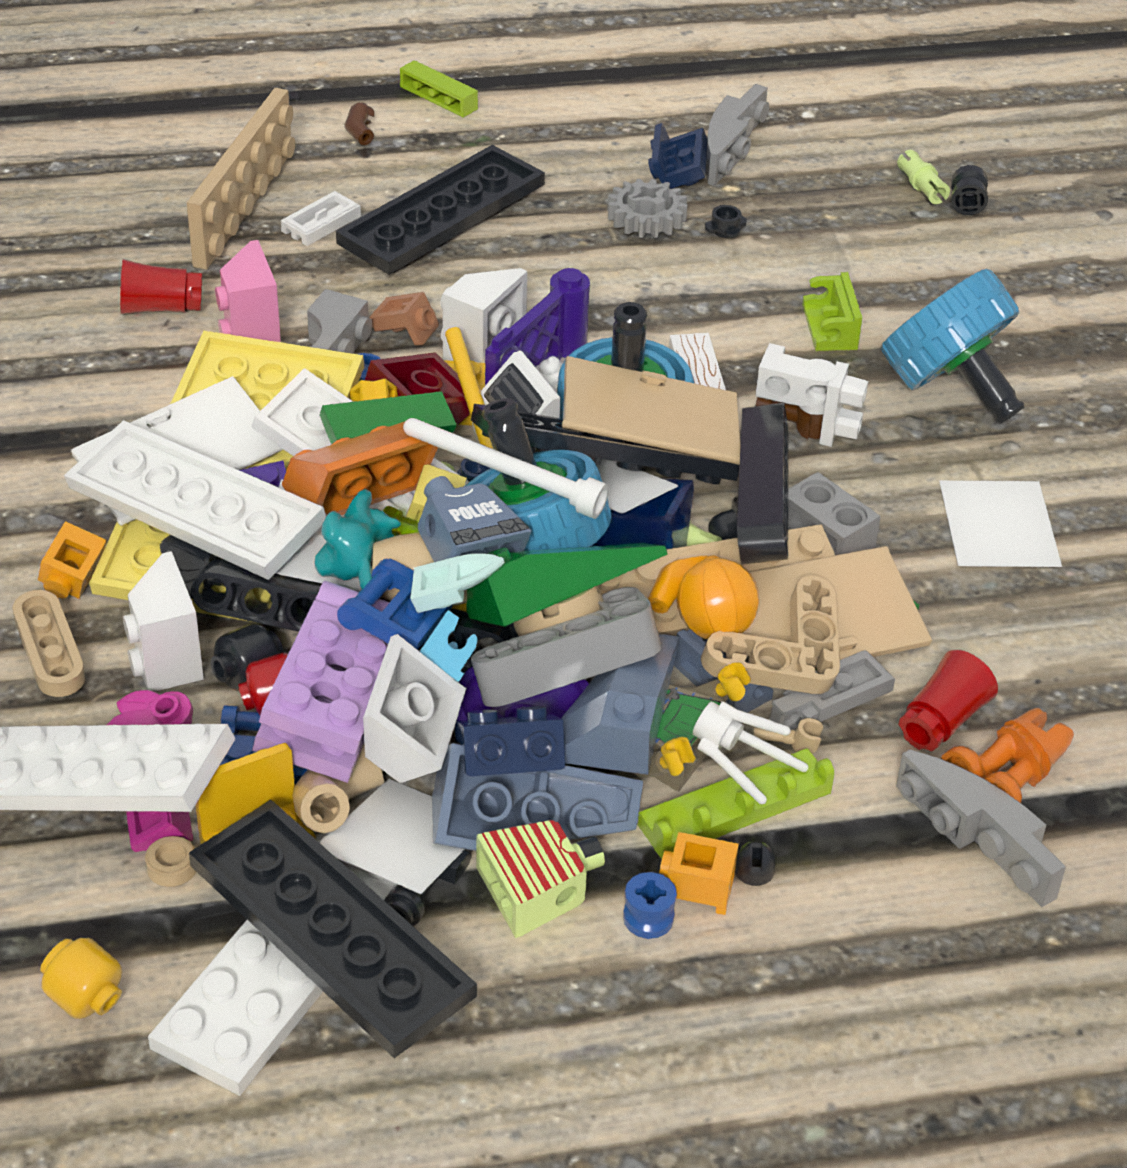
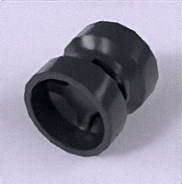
M966 165L957 169L952 175L951 202L953 208L958 213L971 216L980 213L987 206L988 178L982 168L975 165Z

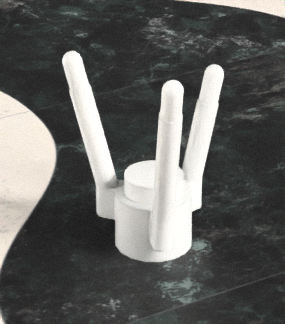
M711 701L701 713L693 729L692 735L701 739L697 749L712 757L759 804L766 803V796L719 749L724 747L730 751L736 742L740 740L801 772L808 770V765L803 761L744 731V725L741 723L784 736L789 735L791 732L788 726L737 710L725 702H722L719 706Z

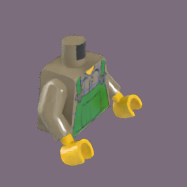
M735 662L725 666L719 672L718 679L700 686H673L669 684L648 775L635 773L637 777H655L670 788L680 792L707 756V754L697 749L701 739L692 735L695 724L705 707L711 701L720 706L728 697L732 701H739L745 695L744 685H748L751 682V678L742 663Z

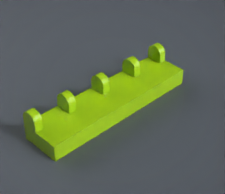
M806 748L790 754L808 765L806 772H801L778 760L743 772L766 796L767 801L765 804H759L730 777L640 811L638 813V826L662 859L664 850L674 851L678 832L716 839L831 794L834 767L828 758L817 761L809 749Z

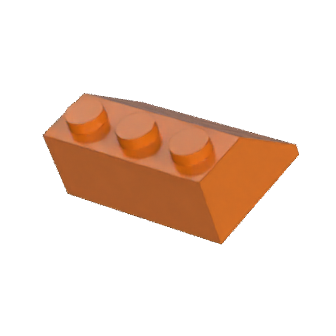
M405 422L390 427L379 426L367 434L352 439L348 437L341 438L330 446L314 451L307 449L297 453L290 459L282 487L285 491L322 506L326 516L332 511L342 515L346 513L353 498L363 489H368L371 492V505L416 490L423 466L426 464L431 465L438 447L407 435L403 429Z

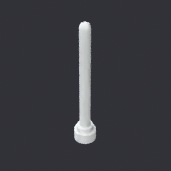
M410 418L404 423L403 429L407 435L568 498L570 505L575 506L576 512L596 519L607 501L609 485L589 477L587 480L580 478L575 482L418 419Z

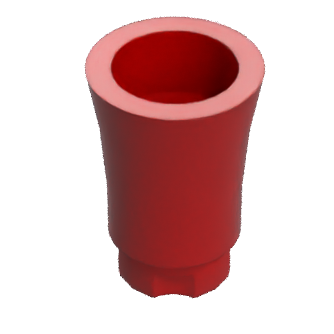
M123 259L120 287L121 314L157 311L185 312V308L187 310H201L202 273H187V269L145 265Z
M951 650L945 653L931 678L919 694L909 703L906 712L899 719L898 725L903 731L904 739L918 750L926 749L931 752L938 748L941 743L949 740L965 721L996 697L998 684L993 672L981 659L969 652Z

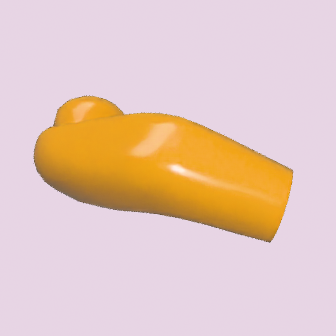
M705 555L684 558L664 566L660 570L648 597L652 610L662 614L668 612L677 598L679 584L689 569L704 560L720 557Z

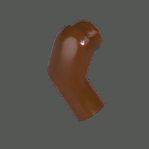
M358 102L351 106L344 126L346 131L358 143L368 145L374 137L372 130L366 126L371 123L368 116L374 117L375 114L373 108L364 102Z

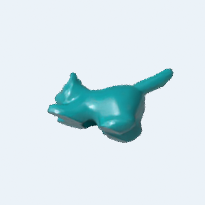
M368 489L358 492L350 503L344 517L336 511H332L326 516L322 524L321 533L327 542L316 554L314 561L315 569L320 576L335 577L344 581L358 577L361 589L372 579L371 560L373 544L394 537L392 529L401 526L399 520L389 517L378 508L370 507L372 494Z

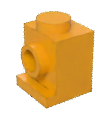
M65 521L41 561L38 581L43 583L46 591L55 594L57 598L64 599L71 595L80 599L92 578L107 540Z
M678 832L674 851L664 850L659 874L669 878L675 885L676 899L715 906L717 914L726 915L735 876L739 844Z

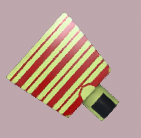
M553 820L484 832L476 837V868L515 938L523 936L581 905L585 900L586 872L605 864L604 853L596 837L571 844L560 824Z

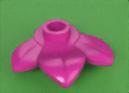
M150 690L135 691L117 701V708L121 714L115 716L107 725L191 724L193 706L189 698L181 692L170 691L159 695Z

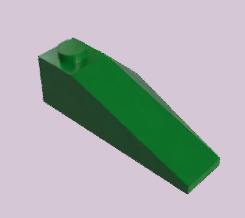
M647 543L509 552L508 548L497 549L487 554L502 557L505 563L487 579L467 589L466 611L470 619L507 626L668 555L663 545Z

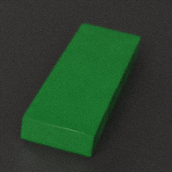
M442 392L322 405L319 414L331 445L341 438L348 437L352 439L367 434L379 426L390 427L405 422L410 418L418 419L451 433L454 432L457 425Z

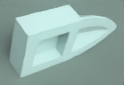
M467 554L414 567L410 600L417 613L436 608H446L452 604L463 602L464 590L481 583L505 563L504 559L491 554Z

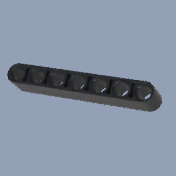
M777 403L742 408L737 511V539L741 564L787 560L789 435L785 404Z
M216 559L210 561L195 578L191 587V596L194 603L200 609L207 612L299 632L308 612L299 606L298 599L308 598L314 602L322 583L274 574L267 580L224 559ZM207 578L220 580L225 585L226 592L218 593L213 591L209 587ZM262 588L271 595L272 602L263 603L254 596L252 589ZM450 609V612L459 617L455 630L452 632L455 640L450 642H456L458 649H462L466 645V640L471 635L475 634L477 636V644L471 656L483 649L478 642L482 638H492L498 643L512 639V632L508 625L500 626L470 619L466 611ZM425 641V642L422 644V646L418 649L419 652H420V650L422 649V647L424 646V644L426 643V641ZM471 656L464 664V668L470 669L473 667Z

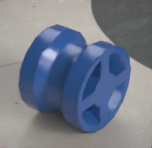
M647 872L632 877L627 883L624 895L623 920L624 925L631 933L638 937L652 939L659 938L669 932L674 922V906L677 897L676 888L672 881L662 874Z

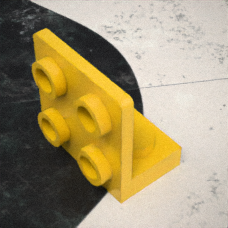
M287 743L262 749L245 757L219 765L195 805L201 844L269 800L276 803L316 839L314 832L304 825L295 813L292 796L295 786L292 750Z

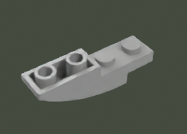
M754 84L740 99L727 95L713 113L707 136L705 174L709 185L715 186L725 175L731 173L734 165L741 158L744 159L747 156L751 146V139L748 137L760 122L765 121L769 112V102H766L768 87Z
M913 750L902 753L896 787L907 801L914 803L931 820L934 828L939 833L946 835L959 849L975 841L984 855L993 859L1013 879L1016 886L1021 891L1028 893L1041 907L1057 899L1066 866L1042 844L1046 824L1003 790L957 765Z

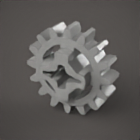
M637 179L636 182L631 184L625 181L623 182V188L614 187L613 194L608 195V220L614 221L613 227L615 228L625 227V234L638 232V236L641 238L646 233H651L654 238H658V235L662 232L671 235L672 229H681L682 222L687 219V197L681 195L680 188L670 189L669 182L656 184V179H651L649 183H644L641 179Z

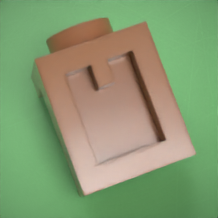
M424 292L386 297L369 317L372 319V327L375 332L390 329L393 332L407 329L416 346L423 345L439 326L436 314L431 308Z

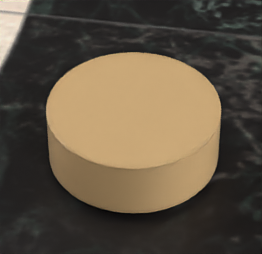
M179 836L163 837L152 843L145 854L149 878L154 883L165 887L179 886L191 880L196 871L190 866L189 852L195 849V846L189 840Z

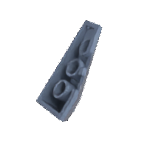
M659 634L662 649L656 655L594 677L561 718L563 719L565 763L648 775L677 654L679 636Z
M452 743L448 745L441 770L436 772L432 795L433 844L476 852V837L478 834L548 820L558 822L569 840L633 831L637 827L643 781L571 766H565L562 770L469 777L465 774L463 745Z

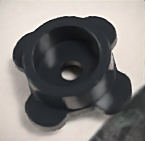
M720 205L712 210L711 221L705 223V230L715 233L722 238H735L740 235V228L746 226L747 219L742 216L741 211L737 207Z

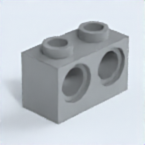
M819 472L789 488L788 530L822 524L835 555L875 548L881 516L871 508L861 503Z

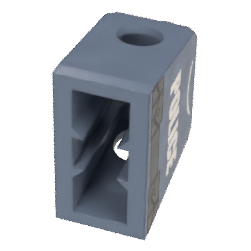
M445 476L436 477L426 485L424 494L427 497V501L418 523V531L434 562L467 554H487L501 548H508L509 552L524 551L532 532L531 529L486 485L479 483L454 488Z

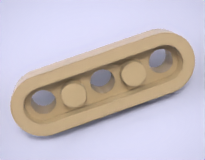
M32 590L20 595L14 601L12 607L15 625L39 689L46 695L53 697H63L75 693L85 682L84 666L59 599L55 594L46 590Z

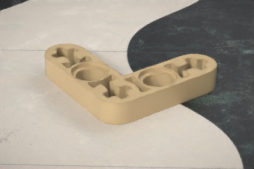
M817 575L804 576L797 582L790 600L791 642L736 632L718 631L713 633L706 642L701 655L702 666L709 674L718 678L719 672L725 666L735 662L742 663L751 678L749 684L810 694L828 692L840 669L837 594L834 586L825 578ZM812 596H814L815 602L819 603L816 610H811L813 606ZM804 628H816L825 635L826 639H812L804 632ZM722 651L726 652L727 659L723 658ZM747 655H749L750 657L748 659V662L746 663L745 660L747 658ZM759 657H773L778 660L782 668L778 670L769 669L760 662ZM814 657H819L817 660L818 674L815 673V668L810 665Z

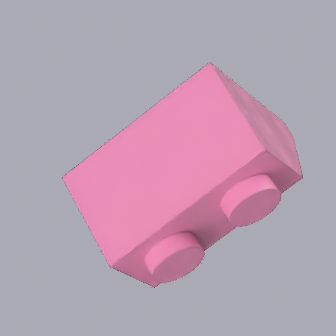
M259 240L250 241L220 269L221 286L215 287V295L219 311H224V319L218 320L219 333L281 342L277 284Z

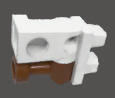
M769 343L759 366L755 406L784 403L787 420L796 423L800 435L807 440L808 438L820 439L819 444L831 447L835 436L857 440L862 426L863 413L844 409L843 404L862 408L869 381L848 376L849 364L837 361L836 365L823 359L808 360L784 354V346Z

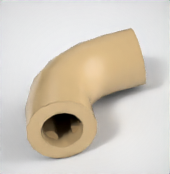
M365 744L348 783L307 769L294 786L292 796L295 813L300 821L314 832L328 833L338 829L348 817L350 809L349 800L384 784L381 768L365 757Z

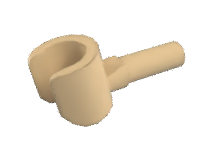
M806 718L799 722L796 731L791 730L787 736L760 728H754V736L764 741L792 744L795 752L808 748L814 754L821 742L820 735L823 725L816 719Z

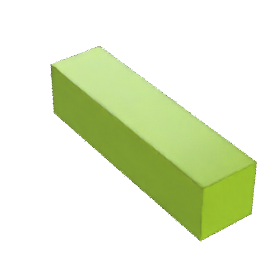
M415 60L400 68L401 88L463 118L478 110V90Z

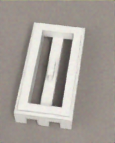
M334 191L282 219L281 231L285 234L291 232L293 239L298 240L302 238V244L309 246L361 217V205Z

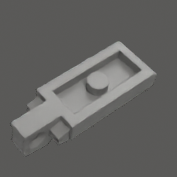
M864 650L840 660L839 673L828 692L810 694L786 690L783 693V697L772 701L773 707L769 720L788 726L790 730L797 728L799 722L806 718L822 722L893 691L895 678L868 651Z

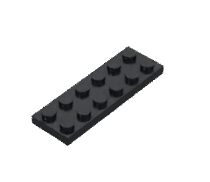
M491 145L337 230L336 244L390 275L545 185V172Z
M474 403L471 421L482 430L483 436L490 438L487 431L488 423L482 416L483 408L486 405ZM517 411L522 417L530 445L535 448V452L572 450L589 456L596 465H601L602 459L617 461L616 466L631 471H641L642 466L656 468V472L661 475L673 478H681V474L684 472L696 474L695 479L709 484H720L721 479L737 481L740 467L737 464L571 430L562 427V418Z
M272 800L261 805L189 852L190 866L394 1059L477 997V983Z

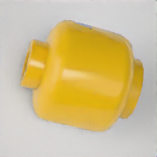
M78 938L75 941L65 939L48 953L41 964L40 971L43 974L41 981L42 990L53 1002L74 1019L86 1018L95 1012L100 1016L104 1015L117 1003L122 994V990L118 987L123 973L121 965L90 938Z

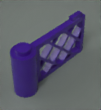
M565 268L553 274L550 279V293L510 328L505 327L492 339V344L485 349V386L514 352L522 351L534 367H536L543 360L551 356L559 360L562 357L566 358L574 350L587 344L590 279L587 275L575 268Z

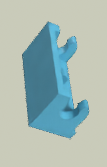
M448 610L420 652L459 682L464 675L460 670L473 653L477 644V636L475 634L471 635L466 640V645L462 649H458L456 642L448 644V637L454 632L459 619L458 616Z

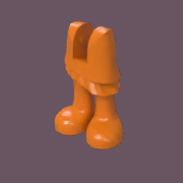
M1037 707L1016 719L1005 722L1004 726L997 731L998 739L979 756L968 747L955 746L944 753L941 760L957 765L985 779L1021 803V789L1026 783L1035 787L1037 783L1049 774L1052 766L1070 746L1074 732L1063 723L1054 725L1047 732L1042 730L1047 720V713ZM1008 761L1013 763V766L1008 771L997 772Z

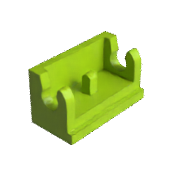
M840 272V275L816 276L810 279L811 287L827 288L823 294L803 296L802 306L815 351L858 350L863 318L849 273Z

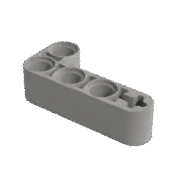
M635 587L614 589L602 594L604 601L598 602L600 611L477 651L471 656V662L483 704L489 707L511 704L656 655L661 651L662 646L650 601Z

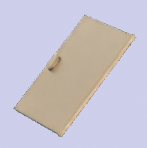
M566 357L563 428L740 465V432L736 392L671 379L663 374L649 371L639 372L579 358Z
M887 546L749 571L756 581L760 603L753 623L742 634L791 642L790 600L797 582L802 577L817 575L831 582L836 590L840 660L864 650L868 651L873 657L929 646L932 642L930 634ZM812 596L813 606L811 610H816L819 603L815 602L814 596ZM813 627L804 628V632L810 638L815 640L826 639L820 630ZM759 657L760 662L769 669L778 670L782 668L778 660L773 657ZM814 657L810 664L815 669H817L819 657Z

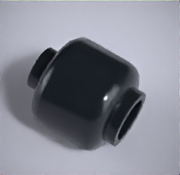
M248 624L225 633L216 640L214 656L211 658V668L215 677L220 682H225L233 690L239 691V684L247 681L245 672L248 664L284 653L279 638L273 631L267 630L259 624Z

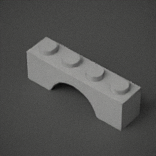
M325 289L307 310L309 343L312 344L310 347L353 354L360 343L366 341L370 336L372 319L369 318L367 300Z

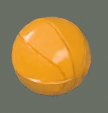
M712 558L697 563L684 575L677 593V608L681 619L693 633L704 639H708L713 633L718 631L743 633L753 623L760 603L756 581L749 571L741 564L724 558Z

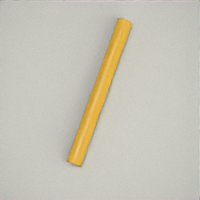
M452 327L445 332V336L470 415H472L474 403L485 404L461 329ZM473 423L479 444L493 449L490 438L483 436L482 430Z

